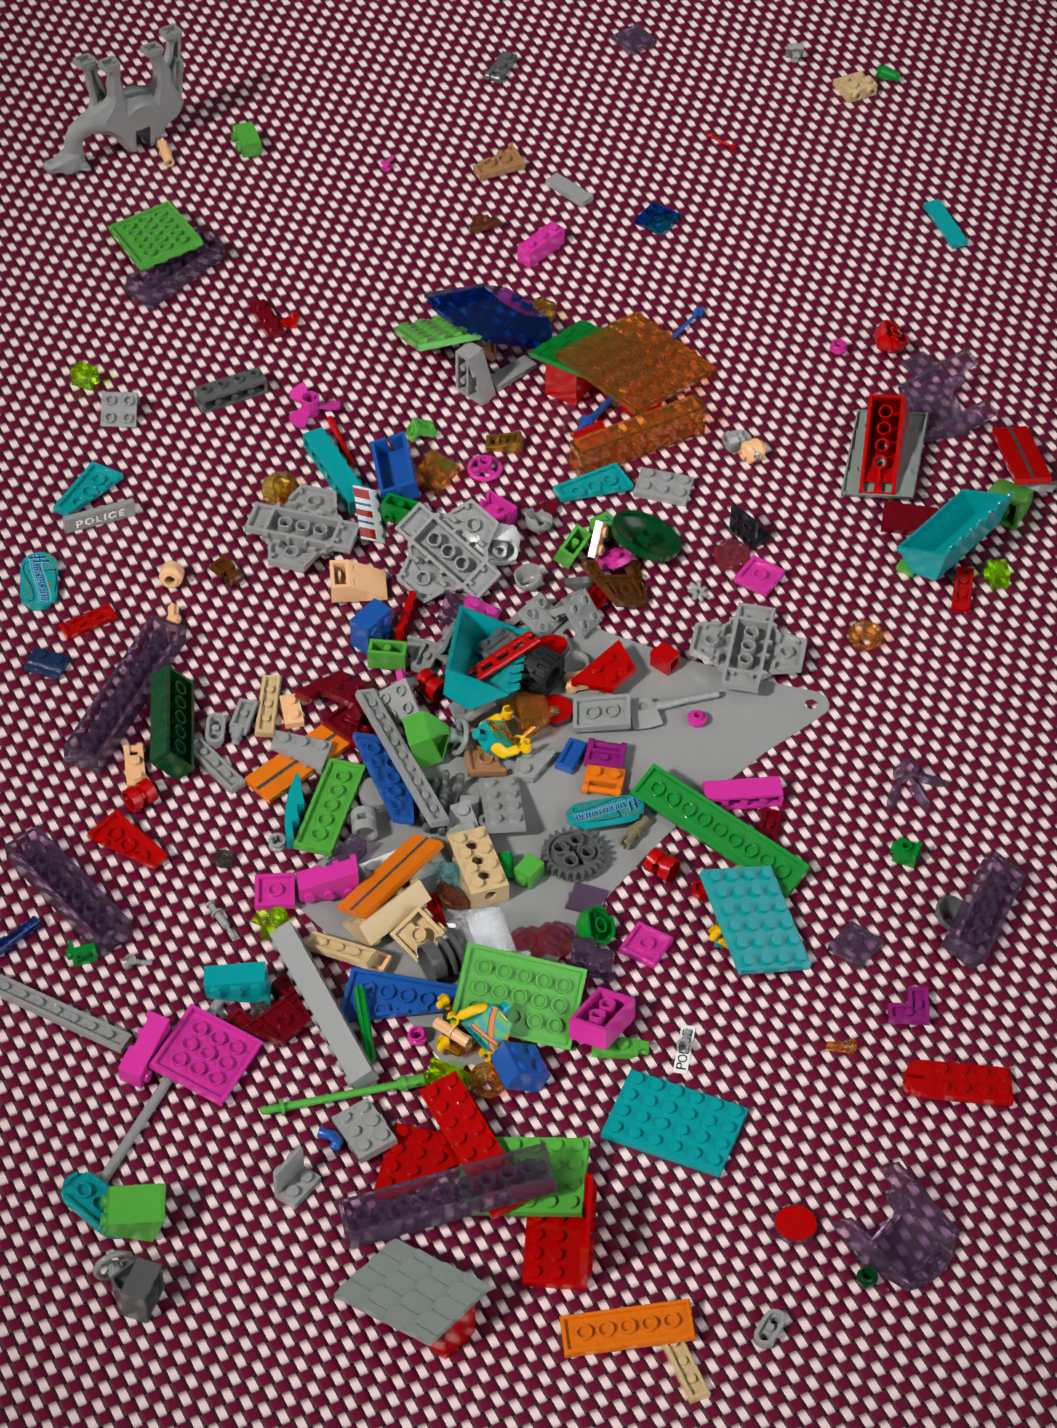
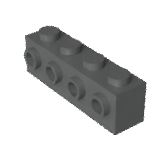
M259 367L193 388L194 401L202 414L268 393L267 379Z

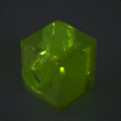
M78 361L70 371L72 385L91 391L99 380L98 367Z
M1006 559L987 561V567L984 568V578L988 580L990 589L1009 587L1010 572Z

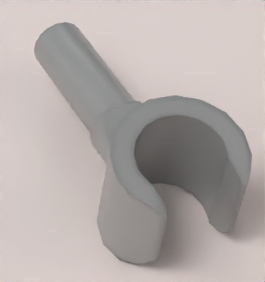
M128 954L122 959L127 961L122 966L126 970H129L133 965H152V960H139L133 954Z
M686 1028L683 1038L678 1040L677 1051H679L680 1046L686 1047L685 1053L689 1051L688 1036L690 1029Z

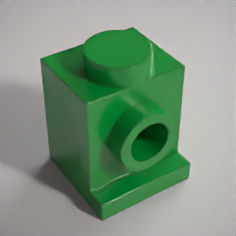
M901 837L898 842L893 841L890 852L893 853L892 862L914 869L921 855L922 842L918 841V843Z

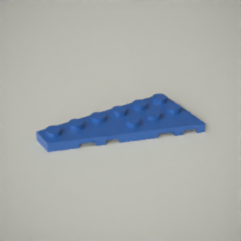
M353 732L352 738L392 822L413 825V797L378 735ZM404 739L406 745L408 746V748H409V750H410V752H411V749H410L409 744H408V740H407V739Z
M352 967L341 1009L349 1023L359 1022L354 987L363 985L365 987L370 1020L449 1011L445 1008L440 1010L436 1007V1003L439 1001L437 998L443 993L447 994L450 998L449 1004L453 1007L457 985Z

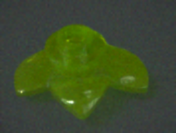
M277 906L270 910L258 911L254 914L251 921L261 926L260 937L262 940L268 941L272 940L269 933L286 923L288 915L284 908Z

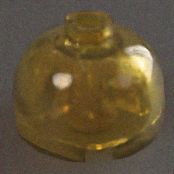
M273 472L265 478L262 484V495L269 505L285 504L288 501V497L296 490L295 479L289 475L290 473Z

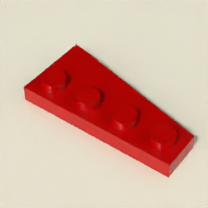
M117 810L113 811L87 834L88 839L152 870H156L169 858L163 849Z

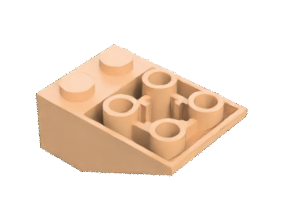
M348 559L329 560L332 603L371 601L374 598L377 600H388L386 571Z

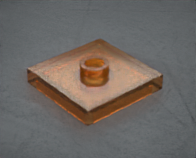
M434 449L430 451L415 469L418 483L437 496L441 494L461 470L460 466Z

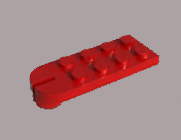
M915 1060L908 1065L902 1082L903 1090L908 1095L922 1099L1012 1107L1014 1103L1011 1072L1008 1067Z

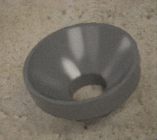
M589 576L564 578L565 586L573 592L583 588L586 591H590L595 585V582Z
M947 895L936 904L935 914L938 922L944 928L950 931H958L967 926L969 911L961 899L956 896ZM943 913L949 915L950 922L944 920Z

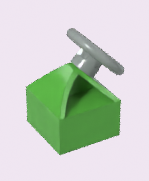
M424 710L402 718L409 747L421 769L442 762L447 745L450 753L455 756L460 755L467 746L470 731L469 724L464 718L456 719L451 727ZM462 725H463V728H464V735L462 734V731H461V730H462ZM461 742L460 747L455 750L457 743Z

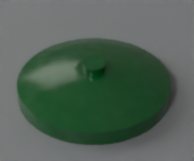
M625 510L617 513L612 520L610 529L616 541L626 550L641 558L656 562L671 561L676 558L681 549V540L674 529L653 515L636 510Z

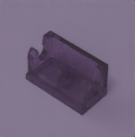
M351 834L349 836L350 840L335 857H328L327 860L329 862L326 863V866L331 865L332 861L337 859L339 862L350 859V855L356 854L358 863L367 853V840Z

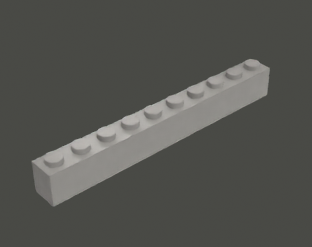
M287 921L269 933L273 940L270 944L276 952L280 953L281 956L278 958L284 967L287 966L289 969L286 972L292 982H296L297 985L294 988L301 997H304L305 1000L302 1002L306 1009L313 1013L311 1019L317 1027L320 1026L321 1030L319 1033L325 1042L328 1041L330 1044L327 1048L333 1057H337L336 1065L341 1072H345L346 1076L344 1079L350 1088L354 1086L355 1089L367 1087L380 1079L297 928L290 921Z

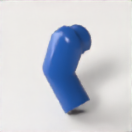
M322 1127L319 1128L317 1137L331 1141L330 1149L339 1151L341 1144H343L341 1136L336 1131Z

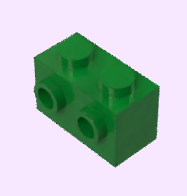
M388 492L381 503V520L398 525L419 501Z

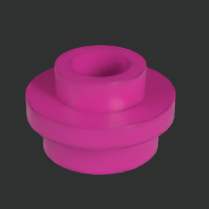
M835 339L830 344V351L837 355L844 354L847 351V344L843 339Z
M692 710L687 716L689 724L694 728L702 727L707 718L706 714L701 710Z
M413 1026L408 1031L407 1039L410 1044L420 1046L427 1041L428 1033L424 1027Z

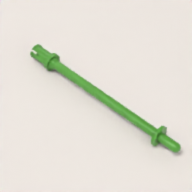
M423 1073L407 1077L402 1075L397 1081L290 1102H283V1099L280 1098L278 1099L279 1104L264 1106L260 1109V1112L263 1115L281 1112V1116H285V1111L396 1089L407 1092V1089L425 1087V1079Z

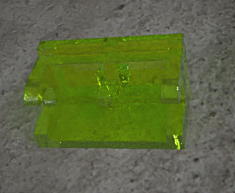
M432 1057L429 1071L425 1070L424 1073L425 1085L427 1086L456 1070L468 1090L471 1085L470 1073Z

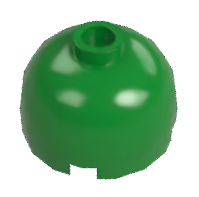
M601 905L585 909L580 913L576 921L578 936L585 944L593 947L609 944L611 938L615 936L614 919L612 915L608 916L605 912L607 909Z

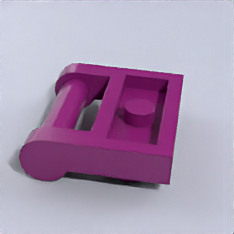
M589 738L584 766L587 767V764L623 769L628 743L622 742L618 744Z

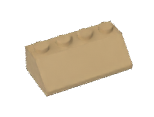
M410 879L367 919L352 916L342 925L362 945L375 946L381 942L383 936L389 935L418 906L424 909L427 906L426 903L431 900V897L420 879Z

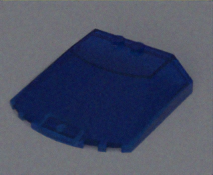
M478 284L426 292L424 298L427 299L426 302L428 304L432 303L431 308L441 317L458 328L460 326L467 328V333L473 335L474 332L481 335V340L487 343L535 349L553 337L549 317L536 309L532 302L522 299V295L511 291L507 287Z

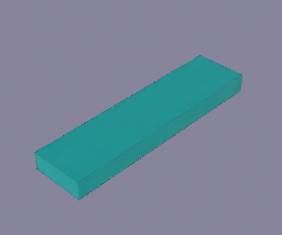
M940 199L924 202V209L952 249L966 246L968 240Z

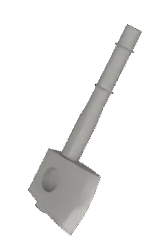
M718 690L707 691L705 693L653 702L650 696L632 699L633 729H645L661 725L663 722L658 710L718 698L719 692Z

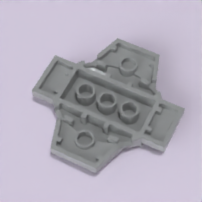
M301 484L288 497V501L285 504L269 505L255 502L244 527L246 533L261 535L262 541L268 544L269 566L303 573L319 556L325 554L333 555L334 551L350 554L360 532L359 523L343 520L341 515H337V491Z
M473 499L457 506L447 514L440 512L432 513L419 501L394 528L395 531L408 541V557L405 559L396 580L408 591H416L417 599L424 605L449 591H463L480 599L502 576L488 562V548L499 527V522Z
M739 602L736 615L730 617L729 621L725 624H721L720 621L695 623L689 655L714 665L722 673L720 688L758 694L761 680L776 674L801 673L807 640L788 632L781 633L777 629L778 625L773 622L776 608Z

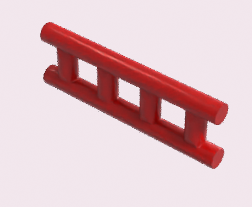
M528 630L468 669L466 673L470 677L477 674L474 678L483 681L540 644L541 641L537 636L530 640L533 636ZM522 643L524 644L523 646H521V647L518 648L517 650L514 649V648H516L517 646H519L520 644H522ZM505 654H508L506 657L499 660L500 657H502ZM493 664L492 666H490V667L487 668L486 670H483V669H484L485 667H487L488 665Z

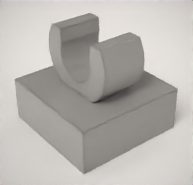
M804 43L787 44L786 58H792V63H799V58L803 57Z

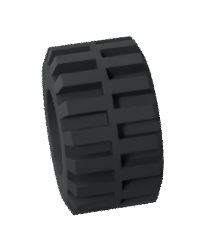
M545 646L537 647L523 664L524 669L520 672L522 674V679L519 680L520 687L541 699L548 696L556 688L563 675L565 667L564 657Z

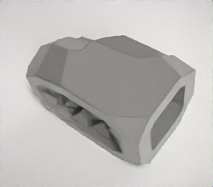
M740 429L723 433L722 437L723 444L730 453L739 452L741 444L752 439L750 433Z

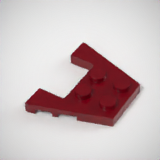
M338 671L295 691V698L308 704L318 695L330 698L349 707L344 713L343 720L359 726L364 711L355 697L356 690L371 689L373 685L346 672Z
M286 972L272 982V988L283 998L256 1018L250 1017L243 1009L238 1007L225 1017L226 1022L280 1047L312 1024L311 1016L302 1000L298 997L296 989L292 986Z

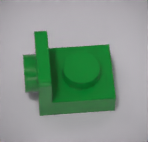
M72 940L67 941L66 956L68 961L72 960L74 967L98 961L94 942L74 948Z

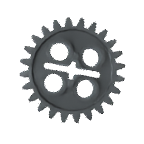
M570 826L569 831L562 827L561 833L555 830V836L549 834V839L544 840L541 859L544 865H546V871L551 870L552 876L558 874L559 880L562 877H566V882L570 878H573V881L576 882L577 878L580 877L584 881V876L592 878V873L598 874V869H602V863H605L604 843H600V837L595 838L594 832L588 834V829L582 832L580 827L577 830H573V827Z

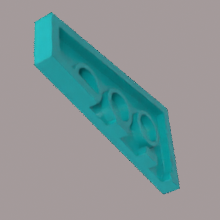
M92 461L53 506L54 512L63 516L77 513L124 479L123 473Z
M616 462L553 486V492L561 503L634 490V484Z

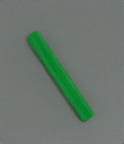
M363 985L355 986L354 995L362 1046L370 1062H375L376 1055L365 987Z

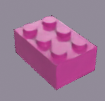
M598 987L569 1018V1039L597 1047L598 1049L607 1050L635 1019V998Z

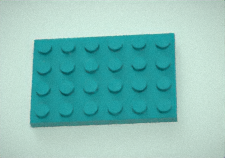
M771 866L701 870L699 876L739 975L809 970L812 966Z
M631 1069L603 1127L601 1138L720 1178L746 1119L748 1108Z

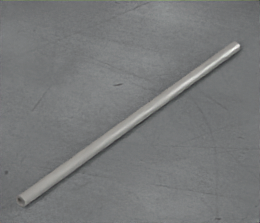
M214 999L207 1012L216 1016L226 1000ZM164 1076L100 1174L99 1178L106 1184L173 1083L171 1079Z

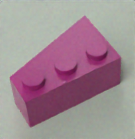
M356 854L350 855V859L341 862L338 859L334 860L331 865L322 868L318 865L296 872L299 903L344 899L359 885Z
M149 1010L145 1015L147 1021L143 1029L139 1027L136 1032L139 1035L134 1046H129L118 1067L119 1079L140 1089L151 1080L154 1070L149 1068V1064L171 1033L170 1019Z

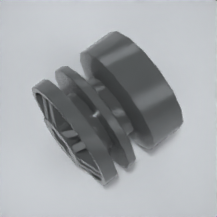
M451 932L436 937L435 943L429 940L416 947L419 965L428 980L442 982L447 980L448 974L456 976L457 973L461 972L464 952L458 940Z

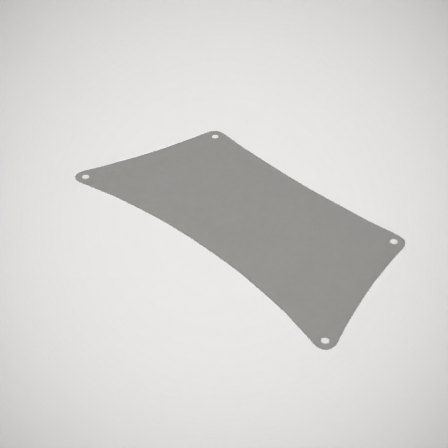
M565 620L549 635L563 636V632L566 629L574 630L569 620ZM596 627L582 638H579L575 631V636L569 638L572 649L586 654L589 664L619 640L634 663L636 673L612 694L589 689L577 690L575 693L569 694L566 691V684L563 681L562 675L558 685L549 695L566 697L571 701L572 706L573 698L628 693L631 695V700L650 696L653 702L718 690L719 697L658 710L663 724L655 727L633 729L631 724L630 729L574 733L573 712L564 721H546V724L545 721L534 716L538 714L536 710L534 712L532 710L531 713H536L533 715L528 714L526 711L521 712L520 710L523 709L528 712L531 709H536V705L541 699L521 687L519 690L509 693V696L495 700L496 705L491 708V711L476 717V720L469 724V728H478L481 721L496 713L500 714L504 700L512 701L525 695L526 700L515 706H519L522 721H525L528 716L531 719L524 723L526 731L530 730L527 727H531L532 723H541L539 727L544 728L535 727L539 730L528 737L530 744L535 749L555 750V758L547 763L546 769L538 775L534 783L518 782L526 831L488 835L496 854L502 851H510L515 857L514 868L528 853L542 860V845H544L545 839H549V834L555 836V830L561 833L562 827L569 831L570 825L567 822L566 813L571 806L581 802L614 797L590 792L588 794L582 793V785L587 768L584 766L586 751L573 774L555 769V763L570 737L588 743L589 738L618 744L622 742L628 743L623 764L626 774L621 796L630 795L632 789L653 763L701 794L703 781L732 779L765 752L824 715L829 710V701L824 695L816 691L767 680H761L758 694L720 688L722 673L716 667L680 657V665L667 676L650 665L652 647ZM807 700H815L817 707L809 709L805 706V702ZM692 710L703 711L707 716L705 724L699 728L692 727L687 720L689 712ZM512 715L510 720L501 719L505 721L513 737L525 734L519 733L514 715ZM461 742L457 743L455 750L460 747ZM447 745L443 761L424 768L422 772L426 778H439L441 784L442 771L448 770L450 777L447 788L450 789V800L456 787L458 773H463L465 780L461 795L479 796L480 817L483 815L479 791V779L514 777L517 755L511 756L509 760L498 757L500 765L504 766L507 770L506 776L468 777L463 752L457 756L452 755ZM644 805L643 816L646 815L650 823L641 832L640 838L636 839L629 849H626V847L622 848L619 845V840L626 834L629 825H632L635 821L588 829V834L594 832L595 838L600 837V843H604L605 863H602V869H598V874L592 873V878L584 876V881L579 877L576 882L573 881V878L566 882V877H562L559 880L558 874L552 876L551 870L546 871V865H544V875L531 889L519 885L514 880L508 882L509 900L471 909L469 906L461 910H452L441 905L447 922V927L445 928L447 932H451L456 937L464 954L467 942L510 951L509 941L515 934L525 930L538 932L542 927L548 925L565 929L574 939L577 935L576 921L580 913L589 907L602 905L615 888L676 825ZM379 809L375 812L378 833L375 840L368 843H360L355 841L351 834L343 843L335 848L332 857L325 856L313 866L320 865L322 868L331 865L334 860L338 859L341 862L350 859V855L356 854L360 884L365 878L359 870V864L397 850L413 834L425 837L430 836L432 839L442 841L444 847L440 852L448 863V869L421 879V883L428 894L436 892L438 883L443 880L466 897L445 847L446 835L440 836L438 834V827L432 828L430 833H425L422 828L423 823H420L419 820L420 811H417V818L413 825L393 823L387 809ZM573 825V830H577L578 827ZM297 880L295 881V905L328 935L362 945L342 925V923L352 917V915L338 911L337 905L343 899L299 903ZM390 934L383 936L381 942L375 946L363 945L392 955V961L385 973L428 980L419 963L417 964ZM545 953L540 959L557 962L560 957ZM457 973L456 976L448 974L447 980L442 981V983L458 985L460 973ZM443 1012L405 1016L413 1026H421L426 1029L428 1033L426 1042L445 1065L449 1073L456 1070L464 1085L475 1086L487 1079L494 1064L492 1060L490 1062L484 1061V1057L487 1054L479 1058L478 1052L482 1046L475 1039H472L466 1048L457 1042H450L451 1046L459 1049L458 1054L446 1049L442 1052L437 1050L439 1043L435 1041L443 1033L434 1028L432 1024L437 1017L443 1019ZM467 1064H473L477 1067V1071L473 1075H468L464 1072L463 1068Z

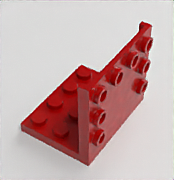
M585 1173L583 1217H527L522 1273L523 1287L587 1290L588 1275H592L594 1238H590V1233L595 1231L597 1183L593 1182V1174Z

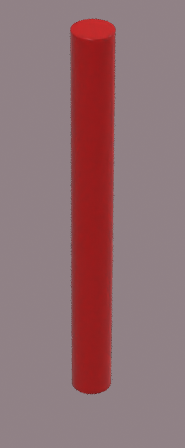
M333 416L327 417V422L341 452L345 456L348 466L354 469L356 464Z

